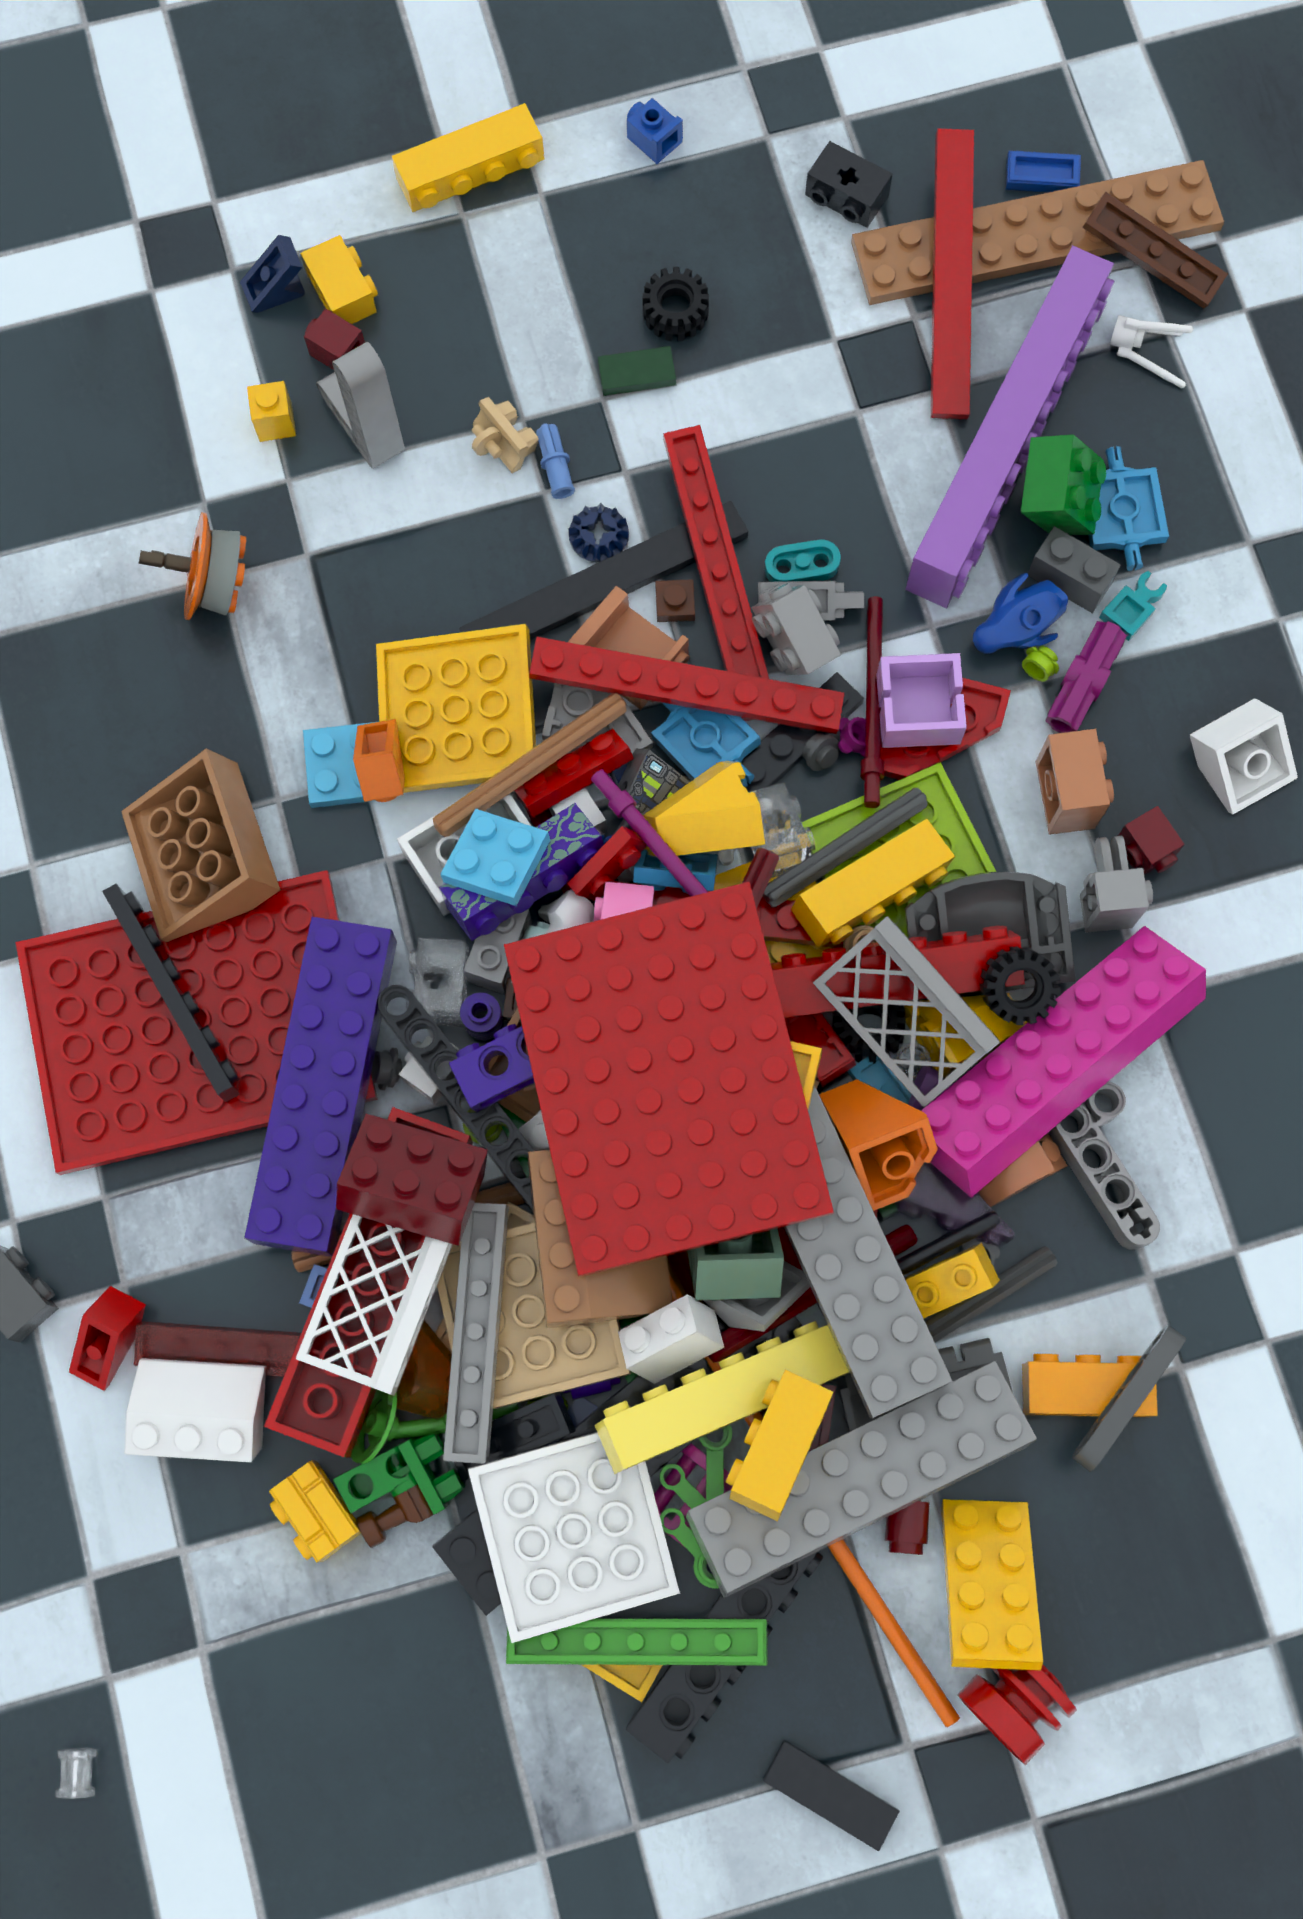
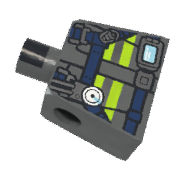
M636 748L632 754L634 759L629 761L617 786L621 791L627 790L637 802L635 806L637 810L644 815L690 781L651 750ZM623 819L612 835H614L621 826L631 830L633 829L626 822V820Z

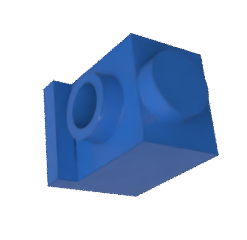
M653 98L646 104L637 102L629 110L626 120L627 138L656 164L683 142V120L679 116L674 117Z

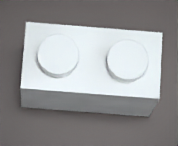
M688 1294L618 1331L626 1369L654 1384L724 1348L715 1310L695 1300V1298Z

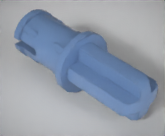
M543 424L536 431L543 457L540 461L541 468L547 472L553 498H567L575 492L568 468L570 457L564 452L558 427L555 424Z

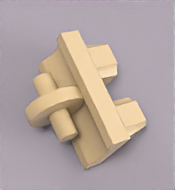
M489 397L480 400V412L473 422L474 427L472 428V432L476 436L472 443V449L480 456L490 453L494 459L499 457L511 473L520 470L524 458L535 451L539 440L538 436L531 427L516 431L513 425H515L518 416L516 409L509 401L494 404Z

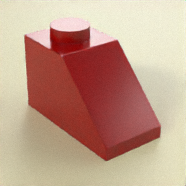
M109 1286L82 1316L69 1373L105 1391L139 1333L146 1304Z

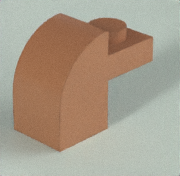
M1047 1133L979 1191V1194L987 1208L993 1207L1013 1197L1032 1184L1067 1167V1164L1061 1156L1058 1146L1053 1142L1049 1133Z

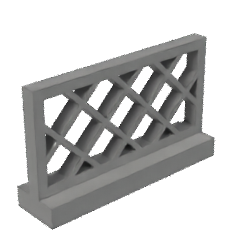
M889 916L885 917L873 930L813 982L924 1108L1000 1043V1040ZM874 939L886 952L885 970L861 968L862 950ZM856 956V968L844 967ZM891 958L902 971L890 970ZM837 972L855 973L854 997L836 996L825 983ZM860 973L885 975L883 999L859 998ZM890 975L908 976L914 983L913 1001L888 999ZM918 990H920L930 1002L918 1001ZM842 1002H854L853 1014ZM859 1003L883 1004L882 1028H867L858 1021ZM888 1004L913 1006L911 1030L887 1029ZM918 1006L935 1007L942 1014L941 1032L916 1031ZM946 1020L958 1033L946 1032ZM870 1033H881V1045ZM886 1034L911 1035L910 1060L893 1059L885 1051ZM916 1036L941 1037L939 1061L914 1060ZM945 1038L964 1039L975 1052L962 1063L944 1062ZM898 1064L909 1065V1077ZM914 1065L939 1067L938 1084L926 1095L913 1082ZM944 1067L956 1068L943 1079Z

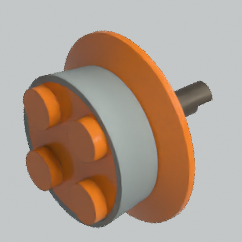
M201 512L190 557L169 553L164 554V552L154 550L151 552L141 550L138 564L159 568L164 566L165 569L187 573L184 604L185 620L191 619L198 606L227 615L228 612L234 613L236 609L238 591L234 590V586L241 587L243 583L245 564L238 563V560L244 557L246 536L240 535L239 531L210 530L207 513Z

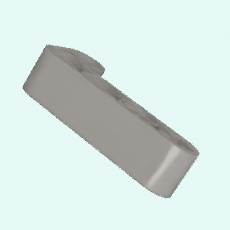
M1107 1082L1069 1114L1077 1120L1078 1131L1076 1133L1065 1131L1059 1123L1049 1131V1134L1116 1240L1122 1247L1129 1250H1138L1149 1245L1158 1237L1160 1223L1100 1130L1101 1127L1119 1115L1126 1104L1123 1090L1118 1085ZM1095 1095L1107 1096L1111 1100L1112 1111L1103 1112L1099 1110L1094 1102ZM1085 1149H1091L1099 1155L1101 1159L1099 1168H1091L1084 1162L1083 1151ZM1107 1184H1114L1121 1189L1123 1200L1120 1204L1113 1203L1107 1198L1105 1194ZM1131 1205L1133 1211L1120 1218L1118 1213ZM1141 1223L1144 1230L1140 1234L1133 1236L1129 1229L1133 1225Z

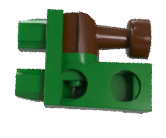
M437 1432L417 1440L415 1437H411L375 1456L370 1462L353 1467L333 1479L350 1513L389 1492L391 1493L395 1501L394 1505L378 1516L373 1511H368L356 1518L359 1530L369 1547L374 1548L386 1540L385 1531L407 1521L412 1523L422 1522L444 1510L450 1504L449 1501L465 1488V1484L461 1481L455 1467L437 1478L434 1475L429 1462L444 1455V1444Z

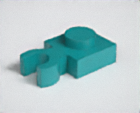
M1150 571L1144 572L1139 577L1135 585V592L1125 585L1099 616L1104 622L1109 621L1118 625L1127 635L1125 639L1128 641L1153 615L1156 608L1150 603L1159 601L1167 589L1165 583L1157 590H1150L1146 587L1145 584L1152 574Z

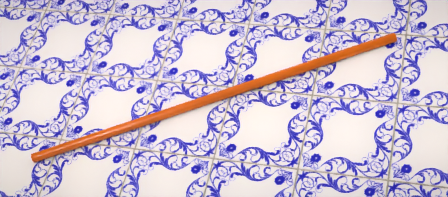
M669 1274L672 1302L684 1295ZM708 1356L705 1357L713 1372L721 1370L718 1362L713 1363ZM760 1412L744 1418L749 1427L754 1418L760 1421L763 1420ZM842 1539L828 1546L945 1727L956 1723L960 1719L959 1715L845 1541Z

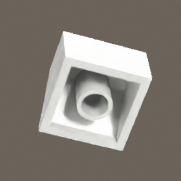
M1255 698L1190 734L1199 769L1227 811L1232 815L1298 778L1283 714Z

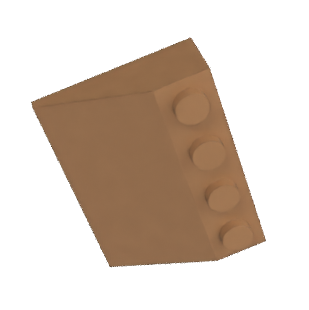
M206 748L121 811L162 941L168 942L249 912L280 891L237 762Z
M550 1150L528 1152V1167L546 1328L644 1317L672 1303L667 1256L582 1277L578 1276Z

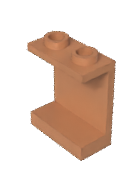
M618 586L614 587L568 641L574 644L687 664L690 658L688 655L689 639L682 635L676 642L629 607L628 594ZM623 696L625 699H627L640 710L647 704L648 701L652 703L655 702L651 700Z

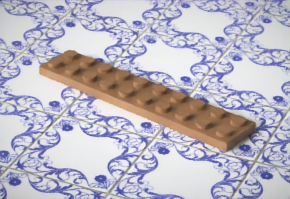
M1204 160L973 208L972 283L1061 265L1064 263L1072 245L1098 257L1118 253L1117 250L1082 228L1105 192L1177 240L1221 231L1224 220ZM934 217L852 234L851 244L869 305L933 292Z

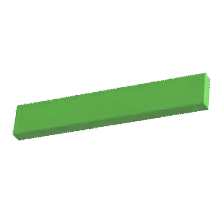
M592 1619L511 1643L507 1628L506 1664L768 1666L767 1619Z

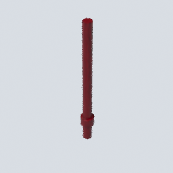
M878 596L868 599L865 759L861 761L860 776L864 780V806L867 808H877L880 806V781L884 779V760L881 759L879 716L881 707H879L876 676L880 658L882 657L883 599Z

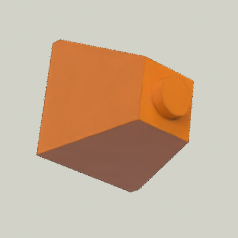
M858 1079L819 1094L873 1211L909 1197L917 1184L914 1180L915 1176L924 1162H931L938 1150L926 1113Z

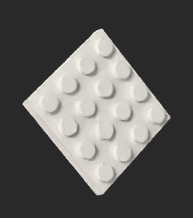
M597 1432L467 1468L511 1643L680 1594L646 1462L644 1461L614 1474Z

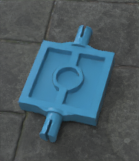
M1113 446L1105 451L1109 469L1106 470V479L1101 484L1100 489L1101 516L1096 521L1095 534L1088 535L1090 547L1096 551L1106 549L1124 550L1127 570L1132 571L1133 568L1134 570H1139L1143 567L1139 548L1144 545L1166 543L1169 538L1156 467L1145 469L1124 467L1121 447L1116 446L1114 450Z
M663 703V705L671 712L664 723L651 732L653 741L691 781L718 762L733 761L741 763L745 756L761 745L760 736L739 716ZM741 763L746 774L745 779H741V782L746 787L748 786L747 782L750 784L754 780V775Z

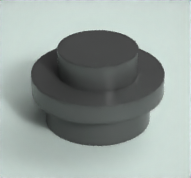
M818 733L811 737L803 749V758L806 760L807 766L813 771H820L832 766L839 754L838 740L832 735H824L823 733Z

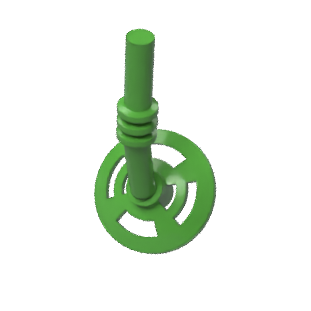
M376 1390L351 1454L352 1460L359 1464L370 1462L382 1449L386 1441H391L393 1438L419 1437L436 1432L438 1434H445L447 1411L444 1412V1417L399 1421V1418L396 1417L397 1392L393 1396ZM518 1403L493 1409L492 1420L518 1410ZM365 1433L368 1434V1441L370 1443L366 1450H364Z

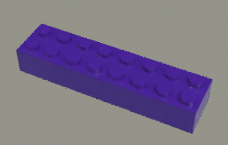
M311 917L244 1236L246 1240L253 1244L329 1257L333 1256L344 1212L336 1209L337 1182L361 1126L382 1021V1015L378 1008V999L380 993L389 986L397 940L392 929Z

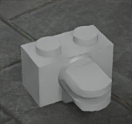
M1113 836L1110 844L1106 837L1096 838L1094 851L1098 872L1088 874L1083 882L1084 889L1080 893L1085 933L1133 928L1153 902L1152 884L1150 880H1145L1143 868L1129 869L1123 836Z

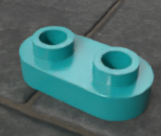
M822 539L778 546L773 548L766 556L765 575L770 582L829 580L839 570L841 554L834 543ZM824 560L827 565L825 567H818L814 562ZM779 566H787L790 571L780 573L777 568Z

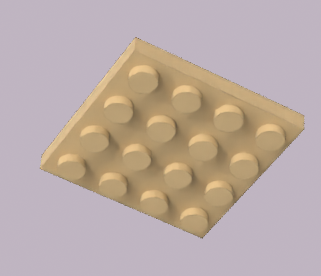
M535 1222L507 1229L493 1409L630 1375L631 1371L626 1369L618 1331L621 1330L619 1320L546 1328ZM461 1242L459 1246L453 1244L437 1285L451 1352L453 1347Z

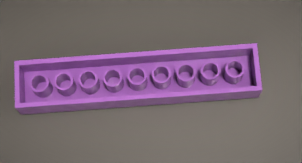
M1072 245L913 558L905 590L946 609L953 596L958 599L961 597L968 582V575L972 566L976 567L984 550V543L988 535H992L1000 518L999 513L1003 505L1008 503L1016 486L1015 481L1019 473L1022 474L1027 465L1031 437H1041L1047 424L1048 415L1050 412L1053 413L1062 394L1061 390L1064 383L1069 381L1076 367V360L1080 351H1084L1091 337V330L1095 322L1098 323L1106 307V300L1115 282L1109 278L1114 263Z

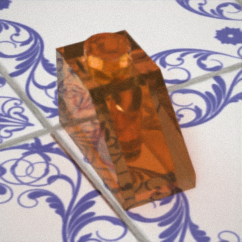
M425 1320L396 1391L397 1409L438 1420L447 1413L452 1353Z

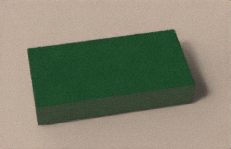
M671 346L597 356L603 396L676 386Z

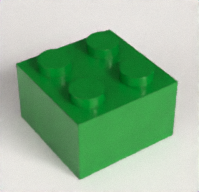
M1074 434L1031 437L1021 513L1047 533H1050L1055 526L1069 535L1095 534L1096 521L1101 516L1100 489L1101 484L1106 479L1104 460Z

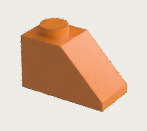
M396 719L357 726L353 762L364 802L372 800L387 802L403 795L405 776Z

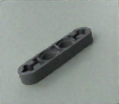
M1168 1324L1158 1333L1072 1455V1459L1089 1472L1096 1468L1186 1341V1337Z

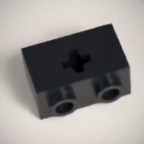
M829 141L807 173L805 195L810 197L817 205L827 206L840 213L849 222L859 223L868 228L889 196L893 174Z

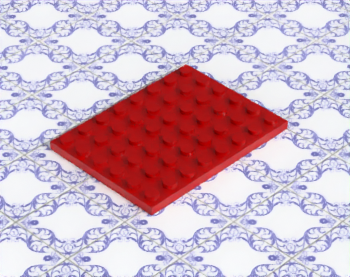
M328 870L278 881L280 891L253 910L168 942L162 941L163 945L157 948L163 960L170 957L177 967L182 978L177 980L176 983L182 993L189 991L197 1002L201 1012L195 1016L200 1025L204 1027L208 1024L217 1037L220 1046L215 1048V1051L220 1060L224 1061L228 1058L240 1080L234 1083L240 1094L227 1102L217 1095L118 919L15 942L54 1167L58 1175L268 1126L311 917L340 921ZM152 911L139 914L138 916L144 927L151 924L159 936ZM372 1073L365 1103L378 1100L375 1084L372 1080Z
M750 882L504 944L578 1276L582 1277L834 1214Z

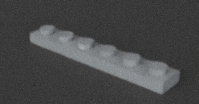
M474 1203L461 1239L443 1461L479 1464L489 1462L509 1206L506 1204Z

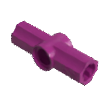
M1097 621L1080 655L1076 654L1061 683L1063 687L1054 700L1045 720L1053 730L1059 733L1077 731L1093 701L1096 702L1111 673L1109 669L1117 658L1127 636L1118 625L1109 621Z

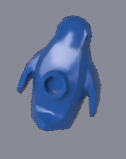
M1023 573L1015 577L1001 589L994 602L992 613L974 631L973 642L975 647L983 654H990L1003 648H1037L1057 639L1058 633L1041 634L1066 612L1068 603L1066 593L1050 580L1034 583L1018 590L1027 579L1028 574Z

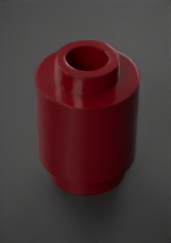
M920 1500L886 1517L885 1541H889L888 1552L923 1555V1544H928L930 1502H921Z

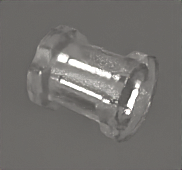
M66 1748L57 1751V1758L61 1759L60 1787L55 1790L56 1798H86L95 1796V1787L91 1786L92 1759L97 1756V1749Z

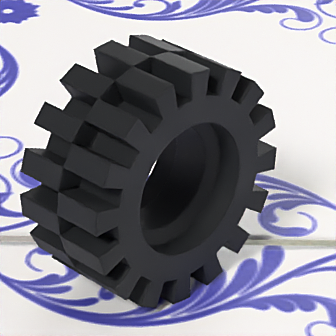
M673 267V273L669 274L667 268L661 269V278L654 273L650 277V283L646 282L642 296L643 318L646 320V326L649 330L654 328V335L660 338L664 332L665 340L672 341L673 335H678V341H684L685 333H688L690 338L696 336V328L700 331L704 328V321L708 319L709 294L706 283L702 284L701 276L696 274L692 278V270L686 268L684 274H680V267ZM681 296L689 301L690 306L683 312L673 313L663 309L661 304L667 297Z
M1015 946L1010 947L1008 952L1002 949L997 952L998 958L995 960L990 958L987 961L989 968L987 971L982 970L981 977L984 979V983H980V991L984 993L982 998L985 1004L1000 1018L1007 1022L1012 1021L1016 1025H1023L1024 1021L1033 1024L1037 1022L1036 1017L1041 1016L1045 1018L1049 1015L1046 1011L1049 1006L1055 1008L1057 1001L1054 1000L1055 994L1060 995L1061 987L1056 984V981H1060L1059 974L1053 970L1055 968L1054 965L1044 956L1030 948L1024 947L1020 949ZM1016 971H1028L1032 974L1035 981L1032 994L1021 1001L1010 999L1005 991L1008 977Z
M883 1004L859 1007L858 1016L872 1014L882 1019ZM888 1004L887 1029L905 1030L906 1017L904 1006ZM833 1011L832 1029L851 1054H855V1062L859 1063L862 1061L863 1056L869 1057V1062L876 1064V1053L838 1011ZM881 1033L873 1034L874 1039L881 1045ZM886 1034L885 1051L888 1054L891 1051L895 1055L899 1050V1044L903 1043L904 1035Z

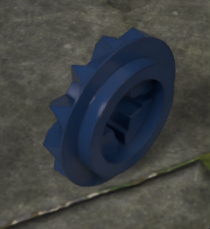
M602 503L590 508L585 505L582 512L578 515H573L570 528H568L569 541L573 550L582 558L592 562H601L622 552L629 539L626 518L619 514L616 507L611 509L605 507ZM598 521H601L603 529L609 531V533H603L601 539H599V544H596L594 533L589 530H595L596 524H598Z

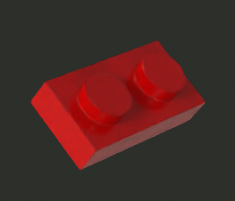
M621 826L567 884L576 895L595 900L596 897L604 896L605 882H613L625 869L634 866L641 858V852L647 845L635 831Z

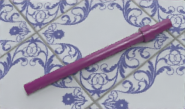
M603 769L597 771L591 777V781L608 799V807L618 818L623 817L690 896L708 892L635 807L637 802L627 790L621 791Z

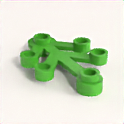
M731 1425L721 1428L723 1437L718 1442L710 1441L707 1435L699 1438L702 1446L706 1448V1499L685 1478V1473L679 1465L668 1464L660 1471L659 1480L662 1486L668 1490H673L691 1509L724 1493V1448L729 1445L732 1439ZM670 1468H674L680 1473V1481L674 1486L668 1485L664 1480V1473ZM676 1508L665 1509L660 1515L663 1531L667 1534H673L695 1557L693 1569L699 1582L709 1588H719L713 1574L709 1573L706 1568V1559L692 1530L685 1525L683 1513ZM671 1512L678 1514L680 1517V1525L674 1530H670L664 1525V1517Z

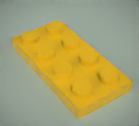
M943 1499L941 1517L951 1667L1041 1670L1043 1654L1028 1502Z

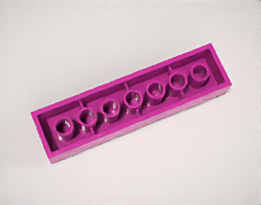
M1143 926L1056 998L1057 1004L1055 1008L1049 1006L1046 1009L1049 1013L1048 1016L1045 1018L1041 1016L1036 1017L1037 1022L1033 1024L1027 1022L921 1110L926 1113L938 1149L930 1163L972 1198L1205 1000L1206 969L1149 928Z

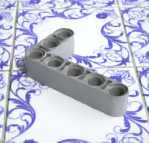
M365 342L334 360L332 364L335 372L316 382L330 410L368 465L374 469L404 451L405 447L385 368L371 344Z

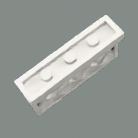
M353 1214L296 1359L395 1396L453 1244L426 1236L421 1249L405 1256L396 1237V1234L404 1231V1229L393 1228L386 1224L388 1231L365 1241L359 1227L363 1217ZM357 1234L360 1244L351 1248ZM391 1237L400 1258L377 1269L368 1247ZM363 1249L372 1271L349 1281L343 1267L346 1258ZM418 1257L413 1271H411L408 1261ZM403 1264L409 1277L406 1289L389 1296L380 1274ZM341 1274L345 1284L335 1288ZM375 1277L384 1299L361 1309L352 1287ZM348 1290L356 1312L334 1322L327 1307L332 1296ZM402 1297L396 1312L392 1301ZM387 1304L394 1320L390 1330L374 1337L364 1314ZM325 1315L328 1325L319 1329ZM359 1317L368 1340L346 1350L336 1327ZM331 1330L340 1353L325 1360L309 1355L315 1337ZM386 1338L380 1353L376 1342ZM369 1345L372 1346L378 1360L371 1378L355 1372L348 1356ZM343 1358L348 1369L335 1365L333 1362Z

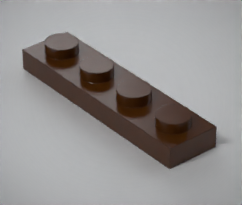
M1107 192L1102 195L1082 227L1203 309L1209 305L1228 273Z

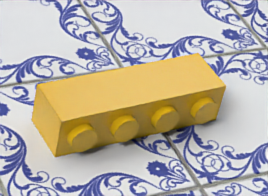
M525 103L392 156L396 179L412 212L422 208H431L442 200L455 195L466 194L472 188L487 182L498 181L507 174L522 168H531L538 162L545 160L543 138Z
M925 819L799 894L791 911L818 948L830 941L833 945H837L854 932L852 928L864 922L868 926L881 918L886 913L884 908L894 902L897 906H901L917 894L916 889L926 883L929 887H932L942 881L949 874L946 869L955 858V855L929 820Z

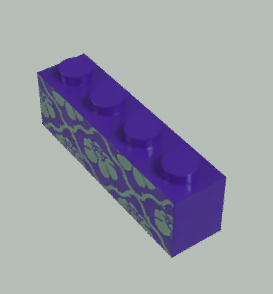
M576 803L536 827L548 831L550 842L517 906L446 883L439 887L447 909L471 941L481 935L493 932L500 923L514 914L526 911L533 902L549 892L561 889L604 845L601 834Z

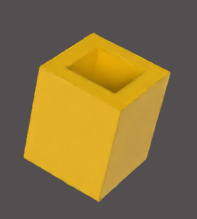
M279 381L247 386L251 421L259 441L263 442L296 436L292 402L285 382Z

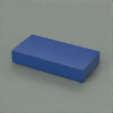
M1008 151L1005 190L1053 192L1080 186L1081 155Z

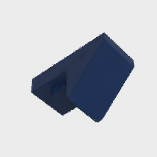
M278 235L240 281L252 312H262L300 298L305 294L298 276V272L303 267L290 237Z

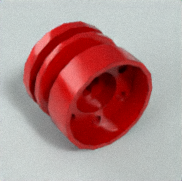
M1042 1665L1041 1670L992 1668L1000 1679L995 1685L976 1674L957 1696L1025 1766L1045 1745L1041 1735L1034 1727L1036 1722L1041 1720L1056 1731L1062 1727L1060 1722L1049 1711L1050 1707L1054 1705L1068 1718L1077 1711L1074 1704L1069 1700L1063 1685L1044 1665Z

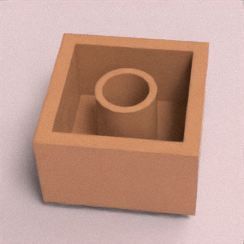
M1096 729L1049 734L1035 761L1048 834L1095 829L1103 815L1106 814L1110 803H1113L1114 800L1111 779H1105L1103 765H1106L1107 762L1105 744L1103 741L1098 742Z

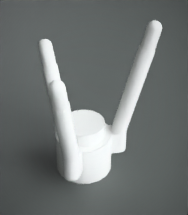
M1119 315L1110 343L1112 346L1119 347L1117 356L1128 358L1164 380L1171 382L1179 388H1184L1186 383L1132 351V348H1141L1145 332L1181 336L1183 333H1192L1193 327L1172 323L1141 321Z

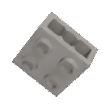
M786 583L782 586H779V584L758 595L761 602L751 607L755 614L752 617V621L760 636L763 638L767 637L773 651L770 652V655L779 671H785L786 675L810 674L841 655L837 647L840 644L839 638L830 624L824 623L819 613L821 604L813 590H807L805 585L791 587L790 583Z

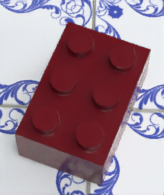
M366 1113L337 1182L336 1209L459 1246L485 1175L488 1149Z

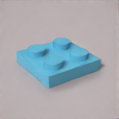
M370 723L303 730L308 799L311 808L364 802L353 762L357 726Z
M475 809L440 874L443 883L517 906L550 842L549 833L533 826Z

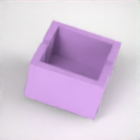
M960 653L881 657L876 676L879 707H881L879 716L882 748L961 744L966 731L964 694H961L963 681Z

